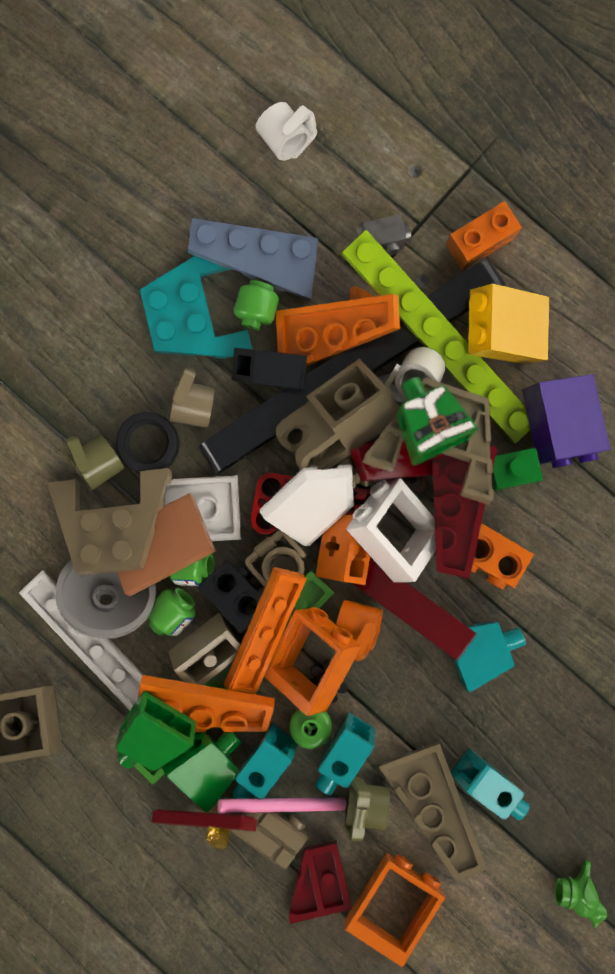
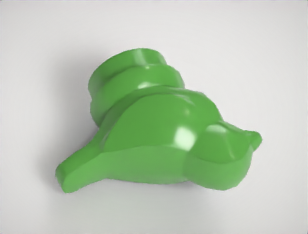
M584 860L579 874L574 879L567 876L556 880L554 897L558 906H564L567 910L573 909L577 915L582 918H588L592 926L597 928L606 919L607 911L605 906L599 901L598 894L590 878L591 861Z

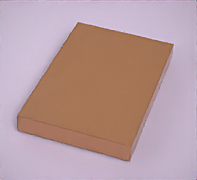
M188 493L159 511L154 526L156 531L144 569L118 572L126 595L132 596L216 552L195 497L192 494Z

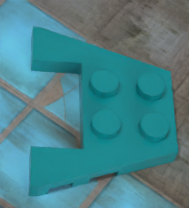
M194 256L140 289L153 348L156 353L213 356L215 358L227 359L233 358L234 348L252 349L248 330L215 337L201 277L232 270L231 268H223Z

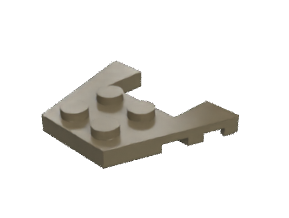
M424 377L422 383L427 392L444 385L477 425L478 430L471 440L442 454L469 462L460 495L490 505L493 502L494 490L491 484V474L493 471L489 445L491 441L489 399ZM397 415L365 454L363 463L389 472L393 471L402 441H404Z
M169 468L140 471V504L80 511V482L76 479L48 482V489L75 572L78 575L85 576L144 569L156 531L154 528L155 522L165 502V490L167 484H170L172 480V471Z

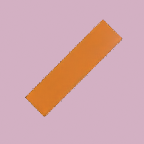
M273 568L224 682L227 690L256 695L307 579L302 573Z

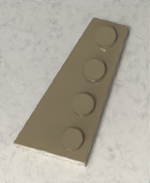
M439 742L377 764L455 881L487 870Z

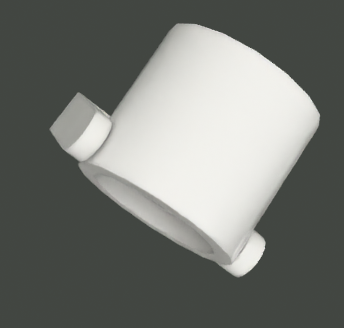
M286 102L276 103L264 111L256 123V131L279 160L299 157L317 135L314 113L304 105L294 112Z
M418 347L409 352L402 365L396 364L385 386L389 389L393 398L403 404L408 399L401 388L402 384L414 377H419L421 381L425 377L441 382L445 372V362L435 350L427 347Z

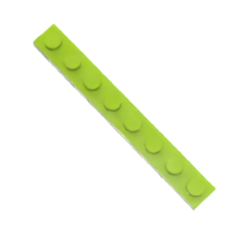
M367 229L363 231L340 254L378 296L389 294L398 296L399 319L424 347L433 349L441 355L445 362V370L464 391L489 399L491 421L511 443L516 444L530 431L526 407L480 356L468 354V342Z

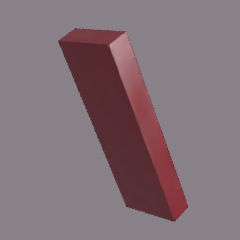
M156 809L153 811L152 823L251 832H256L257 820L254 817L233 814Z

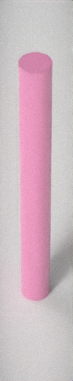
M345 797L219 799L217 809L218 813L345 811L346 799Z

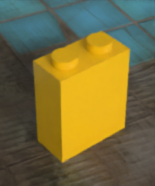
M489 284L470 290L469 355L523 365L548 361L549 297L496 284Z

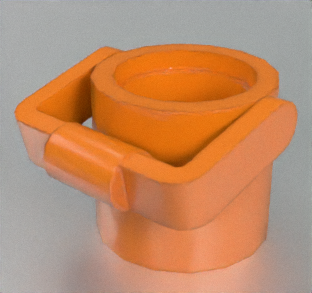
M345 599L340 608L336 625L349 631L352 639L362 646L355 658L356 661H361L375 647L381 631L383 609Z

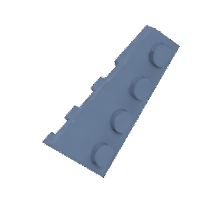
M192 218L188 245L189 254L223 268L229 267L250 279L254 280L256 278L282 292L288 291L299 296L304 301L310 302L318 238Z

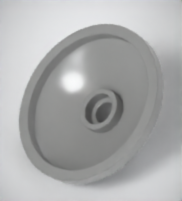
M70 560L62 569L57 579L55 590L56 603L61 616L74 630L93 638L112 639L133 632L147 620L155 603L156 586L153 584L132 596H128L124 593L118 572L80 576L75 572L72 560ZM108 599L111 603L109 605H102L100 601Z

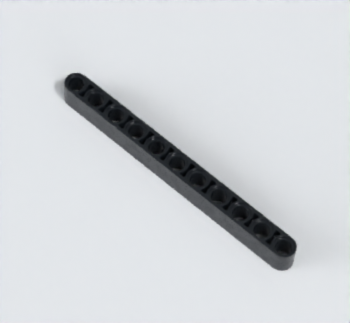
M485 258L429 294L427 298L451 323L469 311L471 289L489 284L505 286L506 283L489 258ZM400 320L399 330L337 354L305 375L304 389L285 388L210 437L198 448L216 475L220 474L276 438L277 425L309 401L306 397L359 358L375 373L419 344L420 341Z

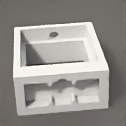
M401 478L377 482L370 489V496L365 503L355 510L353 520L346 528L394 583L415 582L436 551L435 518ZM392 503L416 529L401 553L395 549L376 527Z

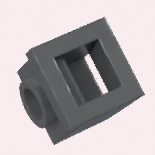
M401 214L363 223L362 232L367 229L389 255L400 252V248H404L405 243L412 241L410 227L408 223L403 224Z

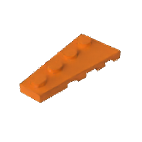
M389 294L276 311L278 352L307 356V367L399 330L398 296Z
M142 675L138 697L143 691H146L195 720V732H206L207 729L221 727L224 732H267L274 709V698L147 675Z

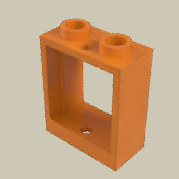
M316 607L294 611L264 675L273 686L306 716L328 710L362 647L352 639L349 631L335 625L328 619L329 616L325 611ZM311 630L336 650L318 687L293 666Z
M386 852L352 906V910L345 917V930L403 967L444 901L445 895L440 887L441 882L427 872H424L423 875L412 869L413 864L400 854H396L393 857ZM390 869L428 893L400 940L362 916Z

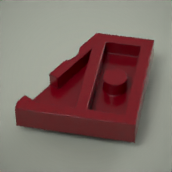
M337 840L304 848L288 915L289 924L352 910Z

